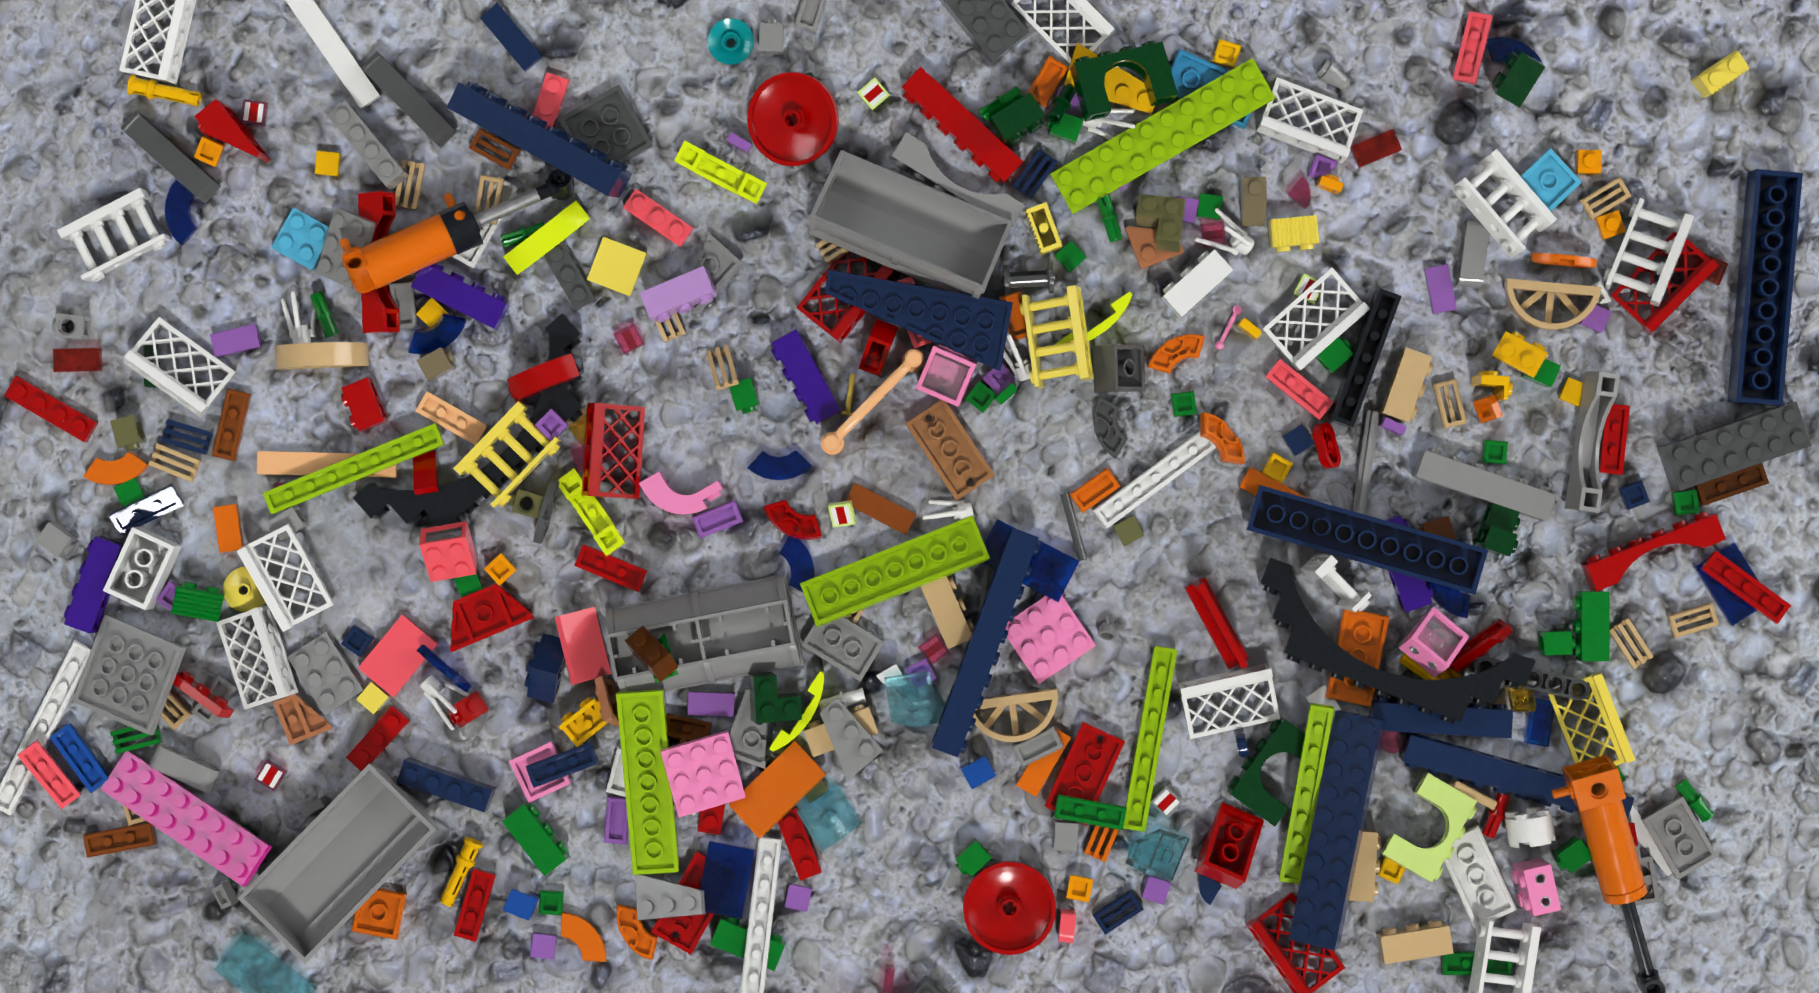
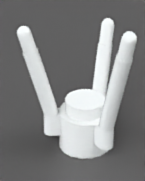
M1111 108L1110 113H1134V109ZM1108 118L1083 121V126L1088 127V132L1096 133L1108 140L1112 139L1113 136L1097 128H1101L1102 123L1135 128L1134 124Z
M1216 208L1215 212L1233 228L1224 227L1232 235L1230 239L1232 246L1198 237L1194 238L1195 242L1229 251L1234 255H1237L1239 252L1246 255L1254 246V239L1249 237L1247 232L1238 227L1219 208Z
M292 291L291 302L295 325L292 324L285 299H281L290 339H292V344L311 343V337H316L315 326L317 319L315 317L317 314L313 308L310 329H308V325H300L296 294Z
M1008 334L1007 339L1016 361L1013 363L1005 350L1003 357L1010 366L1013 375H1017L1019 381L1030 379L1029 372L1032 370L1028 337L1029 361L1027 358L1021 359L1012 336Z
M929 500V504L956 507H952V511L923 515L922 519L953 516L954 521H960L973 515L971 502L964 503V500Z
M432 674L422 683L420 688L425 691L424 695L431 701L450 730H454L453 724L435 698H438L453 714H456L457 710L441 694L445 690L443 685L465 697L470 694L448 682L441 675L437 678Z

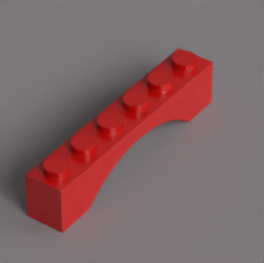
M382 191L358 193L359 216L376 223L371 243L386 237L389 228L396 217L395 193ZM387 285L367 293H361L363 333L383 334L400 332L399 308L394 303Z
M1707 511L1694 515V520L1689 522L1681 520L1673 523V528L1665 531L1662 528L1650 533L1651 537L1644 540L1643 537L1629 541L1630 545L1624 548L1621 545L1607 550L1609 554L1602 557L1599 554L1588 557L1586 559L1587 563L1582 564L1581 567L1590 590L1600 591L1619 583L1630 565L1640 556L1654 548L1668 544H1687L1697 548H1707L1726 540L1717 515L1708 514Z

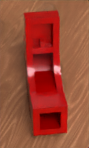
M572 353L547 361L507 379L511 397L514 398L516 403L518 401L522 402L538 392L578 377L580 374Z

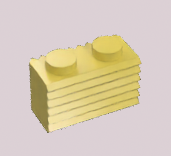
M1736 50L1691 81L1701 97L1706 98L1749 70V66L1739 51Z
M1047 202L1027 209L1024 215L1027 216L1026 220H1028L1030 225L1029 228L1032 229V237L1037 242L1036 246H1038L1037 250L1040 251L1039 254L1044 255L1060 249L1062 243Z
M1317 215L1271 219L1268 221L1270 249H1276L1277 253L1291 251L1290 247L1299 246L1300 250L1314 249L1313 245L1319 243Z

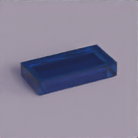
M1531 698L1524 743L1549 747L1555 713L1550 700Z

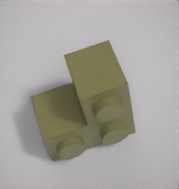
M1139 194L1136 224L1141 227L1158 228L1156 236L1157 250L1180 252L1186 199Z

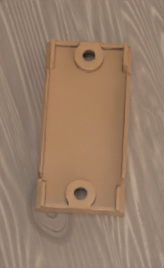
M938 401L905 423L956 501L995 476L946 401ZM926 415H931L932 420L927 421L925 419ZM973 478L974 484H968V479Z

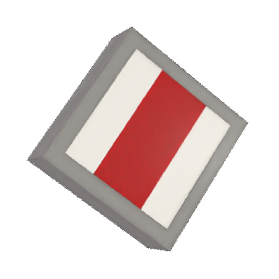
M1166 785L1151 799V804L1166 819L1183 803Z

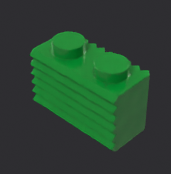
M183 581L182 585H177L172 614L219 622L225 593L220 592L221 588L206 586L205 590L196 588V583Z

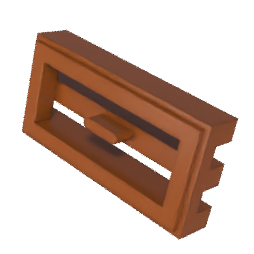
M481 128L478 129L469 146V149L511 171L513 163L516 162V158L521 152L520 149ZM481 135L513 151L512 156L480 139ZM479 143L509 160L508 163L477 148L476 144Z

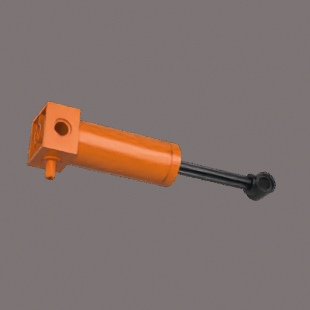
M1607 754L1562 767L1566 786L1552 790V796L1554 799L1569 795L1576 805L1603 900L1607 904H1621L1640 973L1637 975V986L1642 993H1666V987L1661 981L1658 971L1653 968L1635 904L1636 900L1646 895L1647 887L1622 802L1623 799H1626L1619 770ZM1650 984H1656L1654 988L1647 989Z

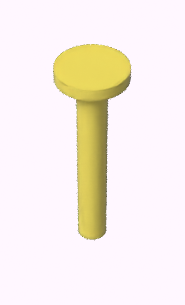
M850 374L845 411H841V415L851 416L853 414L850 411L856 374Z

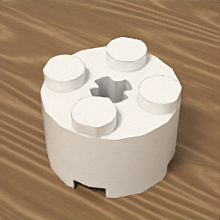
M1537 806L1528 807L1526 812L1519 813L1517 810L1505 812V825L1510 847L1519 848V843L1536 847L1556 841L1550 809H1540Z

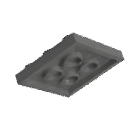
M620 85L613 87L558 118L565 132L568 133V137L584 141L588 144L587 149L590 147L604 152L608 155L606 158L608 160H618L625 163L654 147Z

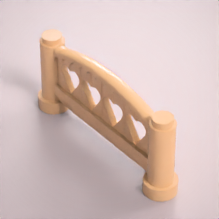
M917 349L907 350L902 356V364L835 432H828L822 437L821 447L823 451L830 455L841 452L844 447L843 438L908 372H918L923 368L925 363L923 353Z

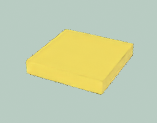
M603 237L587 280L631 297L647 253Z

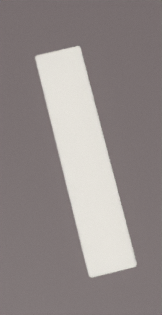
M1632 805L1628 823L1635 824L1637 839L1647 852L1653 856V859L1663 872L1669 876L1672 874L1670 868L1643 824L1642 816Z

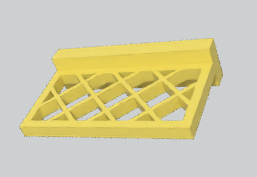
M1597 671L1582 678V680L1588 682L1591 691L1588 698L1583 699L1585 705L1580 714L1569 710L1573 700L1569 699L1566 707L1557 704L1554 695L1547 694L1574 764L1581 762L1584 755L1596 758L1586 753L1591 740L1602 744L1597 757L1603 755L1606 747L1615 751L1617 759L1613 760V763L1616 766L1635 760L1602 673ZM1578 683L1574 684L1572 687L1574 688L1572 693L1577 697L1579 696L1576 695V692L1580 685ZM1589 703L1598 707L1599 714L1595 721L1584 716ZM1559 708L1564 710L1562 715L1560 713ZM1567 712L1579 716L1574 729L1566 726L1564 723ZM1601 718L1603 720L1604 725L1599 723ZM1582 719L1594 723L1589 736L1577 731ZM1598 725L1607 730L1608 734L1604 742L1592 738ZM1567 729L1570 730V731H1572V733H1571L1570 736H1569V733H1568ZM1576 733L1587 738L1582 750L1575 748L1572 744Z

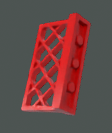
M1673 232L1665 241L1673 240L1677 233ZM1686 239L1683 252L1680 254L1683 255L1684 268H1674L1673 271H1684V281L1681 284H1671L1669 281L1667 298L1661 301V305L1655 311L1654 305L1650 304V301L1637 302L1636 289L1620 285L1610 295L1618 305L1644 327L1643 329L1649 335L1719 266L1688 239ZM1657 248L1647 259L1653 261L1656 256H1666L1667 259L1669 254L1661 252L1662 249ZM1687 255H1697L1703 262L1697 268H1687ZM1639 266L1629 276L1637 280L1636 276L1639 273L1650 272V285L1654 283L1653 272L1655 271ZM1687 271H1693V272L1687 277ZM1623 289H1633L1634 302H1624L1617 295ZM1628 305H1634V310ZM1637 305H1651V315L1646 320L1637 314Z
M848 252L829 266L796 308L841 344L865 315L866 311L854 305H850L846 309H839L837 298L830 295H821V286L827 281L828 270H835L840 264H848V273H852L851 263L864 262L865 274L859 275L893 280L899 273L898 271L882 265L878 272L868 273L867 261L872 260L865 257L850 259V252ZM835 298L836 310L823 311L822 299ZM810 300H819L820 312L809 313L804 307ZM836 314L837 322L831 329L824 325L823 315Z
M587 403L581 496L639 499L645 407ZM605 409H613L618 415V418L611 424L605 419ZM630 411H638V421L631 426L625 419V416ZM620 420L628 428L621 437L612 428ZM608 431L617 439L609 448L603 442V436ZM632 432L637 439L636 445L630 449L623 439ZM620 443L627 453L618 460L611 450ZM609 454L615 464L606 471L602 466V458ZM628 456H631L635 461V467L630 472L621 464ZM619 466L626 476L616 483L610 473ZM607 477L614 487L608 492H600V482ZM628 478L633 483V494H626L620 487Z
M1203 577L1186 586L1184 589L1227 669H1231L1234 666L1241 669L1247 667L1246 660L1249 657L1207 579Z
M1290 892L1245 925L1293 993H1313L1345 969V967L1333 950L1321 947L1320 954L1309 952L1310 944H1305V951L1294 950V940H1290L1289 949L1282 948L1279 945L1280 933L1290 935V932L1280 931L1282 917L1293 919V916L1283 914L1284 904L1291 900L1296 907L1297 898L1293 892ZM1269 915L1278 916L1276 930L1268 929L1263 922ZM1293 952L1304 954L1302 967H1295L1293 965ZM1308 955L1320 956L1318 970L1307 968ZM1324 957L1332 958L1337 967L1330 972L1322 971ZM1306 971L1317 973L1316 983L1311 987L1305 982Z

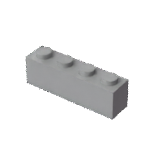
M344 101L327 115L386 187L393 191L397 185L408 178L409 174L352 105Z

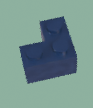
M543 633L540 642L536 641L534 645V659L530 658L528 661L526 672L529 673L526 676L524 686L528 687L527 697L554 704L560 688L565 658L560 638Z

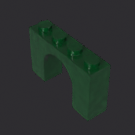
M1148 41L1137 48L1126 46L1121 48L1119 52L1112 54L1111 51L1099 53L1097 57L1090 59L1088 56L1080 57L1075 60L1070 68L1085 122L1107 117L1111 112L1104 79L1106 73L1113 68L1127 67L1136 71L1144 81L1151 106L1171 102L1178 95L1163 41L1158 43Z
M1282 717L1272 722L1268 728L1270 731L1265 739L1261 738L1254 748L1257 751L1252 758L1248 756L1241 765L1243 769L1238 776L1234 775L1227 785L1229 787L1227 792L1274 827L1288 810V807L1264 789L1260 779L1261 768L1270 756L1277 753H1290L1300 759L1305 733Z

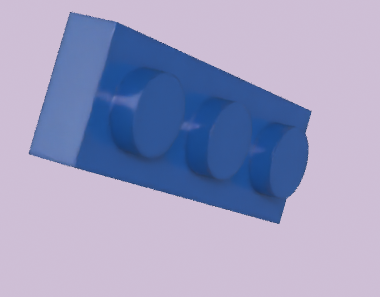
M68 723L50 736V739L90 793L95 792L109 779L108 772L72 723Z

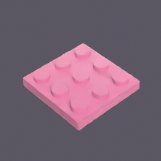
M1057 588L1014 616L1012 622L1008 621L1005 629L1008 631L1007 639L1038 684L1096 646Z
M727 730L660 750L678 817L746 798Z

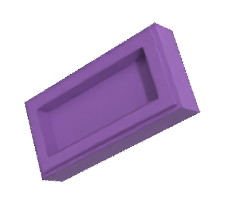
M1448 264L1424 269L1432 313L1437 314L1457 310Z
M257 324L210 334L215 357L262 347Z
M735 500L692 517L700 538L744 522Z
M688 692V715L734 717L735 693Z
M608 796L604 843L627 845L629 828L626 797Z

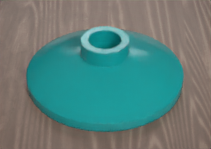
M727 18L720 20L711 28L708 35L710 53L717 61L726 65H736L745 61L750 56L754 47V37L751 29L739 19ZM728 40H735V46L729 47L727 45Z

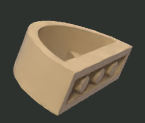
M1508 278L1504 280L1506 300L1514 314L1524 323L1542 330H1559L1582 321L1596 306L1602 288ZM1514 290L1535 293L1519 305ZM1547 293L1544 322H1541L1529 316L1524 310ZM1554 294H1556L1574 318L1563 323H1552ZM1567 295L1589 297V300L1580 312Z
M316 342L275 346L276 370L369 366L368 343Z
M1057 688L984 697L980 709L996 708L984 724L974 713L973 718H976L975 725L984 734L999 741L1019 742L1030 739L1040 733L1051 721L1057 707L1058 690ZM1050 700L1045 715L1029 704L1030 702ZM1016 704L1020 705L1040 722L1031 729L1020 733ZM1009 705L1013 734L999 733L990 729L1004 708Z

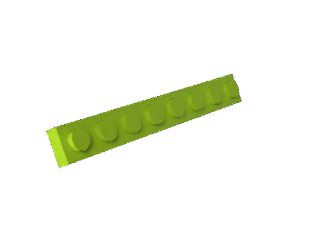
M434 423L264 492L263 496L271 515L444 446L445 442L437 423Z
M1156 645L1153 647L1125 805L1127 810L1124 829L1146 831L1177 649Z
M1310 703L1279 873V881L1299 885L1301 882L1322 779L1334 706Z

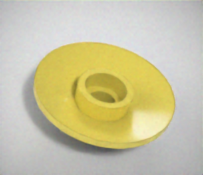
M246 567L237 568L226 577L223 585L224 598L234 610L244 613L262 607L266 603ZM242 586H246L248 588V592L246 594H242Z

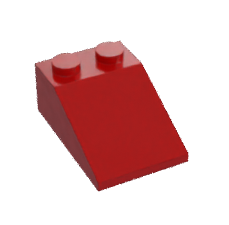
M215 99L194 116L198 121L196 126L205 136L208 135L211 139L214 137L267 163L271 161L270 157L225 103Z
M1222 802L1200 850L1194 872L1234 889L1240 887L1246 882L1264 820Z

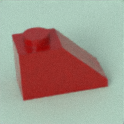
M876 319L858 369L880 377L897 333V326Z

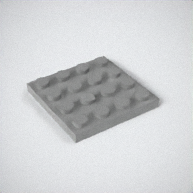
M104 615L72 702L147 735H154L186 647L111 615Z

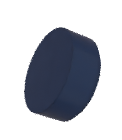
M1236 734L1239 755L1241 757L1249 756L1245 734Z

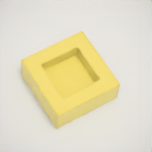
M372 681L356 700L372 714H376L390 695Z

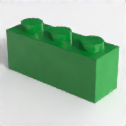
M1576 591V596H1573L1572 600L1573 609L1576 610V619H1573L1572 623L1573 632L1576 633L1575 649H1572L1573 655L1576 656L1578 661H1610V592Z
M526 802L502 820V822L545 876L569 857L567 854L569 850L561 840L558 842L553 834L555 832L548 822L543 823L539 815L541 814L537 807Z
M728 914L727 917L722 915L710 945L744 959L748 926L740 923V919ZM771 932L767 961V968L775 971L786 941L782 940L783 937L774 932Z

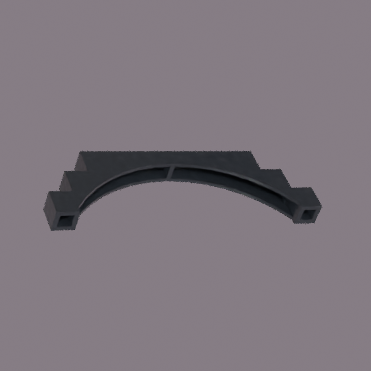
M563 313L545 328L549 333L548 361L567 355L568 352L566 350L570 349L572 351L582 342L580 340L583 336L582 333ZM576 361L575 364L580 374L578 377L541 392L536 408L529 419L534 425L550 409H553L566 423L570 421L574 423L583 415L584 405L567 387L569 385L575 386L582 379L581 374L584 371ZM524 428L516 438L531 455L534 452L539 454L544 449ZM509 446L499 455L513 470L518 466L522 469L527 465ZM492 462L480 469L496 486L500 482L505 484L510 480ZM470 474L452 483L438 486L437 492L415 495L414 490L378 487L375 482H370L353 499L371 519L377 517L381 519L390 511L388 507L391 506L406 524L414 522L416 525L426 517L424 512L427 511L440 526L462 522L460 517L466 512L468 515L474 512L479 507L477 503L483 497L488 499L492 494Z
M1270 558L1267 563L1260 585L1264 586L1263 590L1274 595L1277 592L1281 593L1271 619L1276 620L1275 625L1284 629H1288L1289 626L1292 627L1283 651L1284 654H1287V660L1298 664L1302 660L1309 663L1308 668L1318 672L1325 669L1331 672V677L1341 681L1344 680V677L1353 680V686L1364 690L1368 686L1375 689L1374 694L1384 698L1391 695L1397 698V703L1407 707L1410 706V703L1419 706V712L1430 716L1432 712L1441 715L1440 720L1450 724H1454V721L1461 722L1470 697L1473 698V703L1480 706L1493 705L1503 680H1505L1504 685L1517 690L1519 686L1526 687L1536 661L1515 652H1510L1507 659L1488 669L1452 679L1422 680L1401 677L1378 670L1344 651L1317 625L1296 590L1290 572L1292 569L1291 565Z

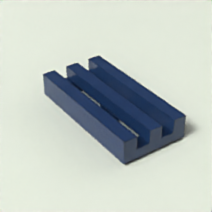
M1039 148L1012 187L1031 200L1058 161ZM1041 156L1043 160L1023 187L1019 186L1034 163ZM1046 162L1051 163L1030 193L1026 190Z
M167 419V426L163 431L164 436L161 438L162 442L207 455L213 432ZM172 426L206 435V440L174 431ZM174 435L203 444L204 447L199 448L170 439L169 436Z
M1130 889L1092 915L1106 935L1144 909ZM1127 898H1131L1130 901H1128L1118 909L1114 910L1104 918H1099L1100 916H1102L1103 914H1105L1106 912H1108L1109 910H1111ZM1136 905V908L1105 927L1104 924L1130 906Z

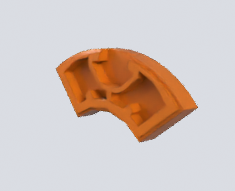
M1532 253L1531 261L1542 265L1573 268H1595L1597 266V259L1583 256Z
M1186 334L1170 339L1155 351L1147 368L1170 374L1174 365L1180 360L1186 358L1198 359L1205 336Z
M1206 412L1200 414V436L1210 440L1216 446L1221 462L1244 464L1245 454L1238 436H1235L1227 426L1228 424L1213 414Z
M127 452L122 458L115 461H106L96 457L83 477L99 484H121L132 478H137L149 465L132 452Z
M618 904L616 917L618 929L622 937L635 953L646 959L653 960L658 936L650 933L644 927L642 920H638L636 907Z
M563 912L561 936L571 939L578 945L583 961L606 962V948L600 933L583 917Z

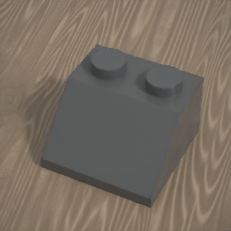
M1113 344L1093 346L1094 393L1145 391L1144 345Z

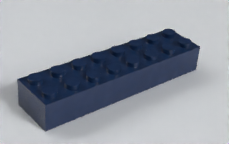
M470 81L467 84L458 83L447 105L448 109L610 197H621L633 174L627 170L628 166L618 160L606 159L608 155L598 149L594 150L590 147L587 149L588 144L584 141L570 136L567 138L568 133L564 130L550 125L547 127V121L530 114L527 116V110L510 103L507 105V99L490 92L487 94L488 89L477 83L474 84Z

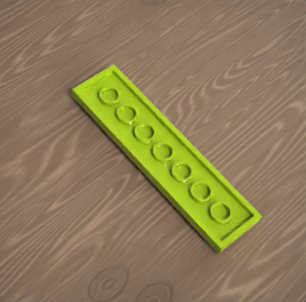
M972 515L802 582L800 585L816 627H820L935 580L990 560V557Z
M664 689L617 692L616 700L633 875L679 872L680 864L674 801L660 753L661 749L669 747Z

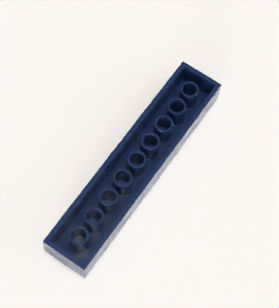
M1763 169L1747 172L1727 400L1729 403L1764 406L1783 405L1803 173Z
M1262 485L1258 486L1246 530L1474 595L1476 594L1488 549Z
M1343 710L1335 711L1289 936L1290 940L1334 951L1340 947L1386 722L1384 719Z

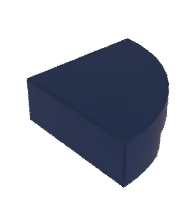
M1200 874L1198 880L1199 892L1205 902L1211 905L1222 885Z

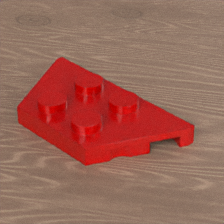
M496 583L453 601L450 651L454 652L535 617L527 608Z

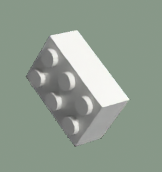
M132 527L103 591L141 609H154L157 602L156 599L166 583L182 546L142 527Z

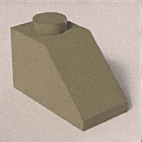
M1266 176L1243 177L1239 180L1241 227L1265 226L1267 206Z

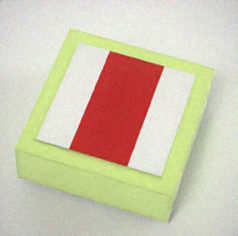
M873 78L857 92L872 111L890 96L876 78Z
M1304 273L1293 295L1296 297L1301 295L1316 279ZM1320 285L1317 286L1314 290H1320ZM1309 293L1307 295V302L1314 305L1320 293Z
M852 500L829 503L828 509L833 528L856 524Z

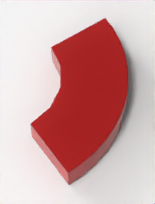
M786 500L763 507L770 522L784 534L802 540H815L822 537L816 516L797 513L789 506Z

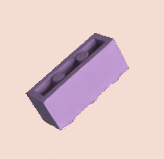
M705 266L640 292L649 318L653 322L657 321L658 323L669 320L671 318L670 315L677 312L679 314L686 313L692 310V306L696 304H708L713 301V297L718 296L710 273Z

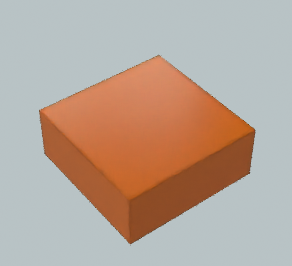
M1495 394L1473 402L1480 423L1503 416Z

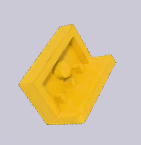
M1506 331L1492 357L1534 378L1544 360L1548 358V353L1545 352L1546 348L1536 342L1530 344L1524 341L1525 337L1515 331L1511 334Z
M1498 371L1478 372L1477 376L1471 377V386L1494 387L1493 395L1495 394L1497 401L1508 400V396H1511L1513 388L1512 382H1509L1510 376H1498Z
M588 697L579 704L581 708L575 714L570 711L560 719L562 724L559 726V729H563L576 747L580 746L607 724L600 715L601 706L597 697L593 700Z

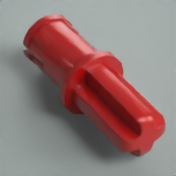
M1497 792L1495 798L1497 805L1494 810H1488L1489 816L1482 831L1483 835L1495 838L1502 819H1505L1504 814L1512 797Z

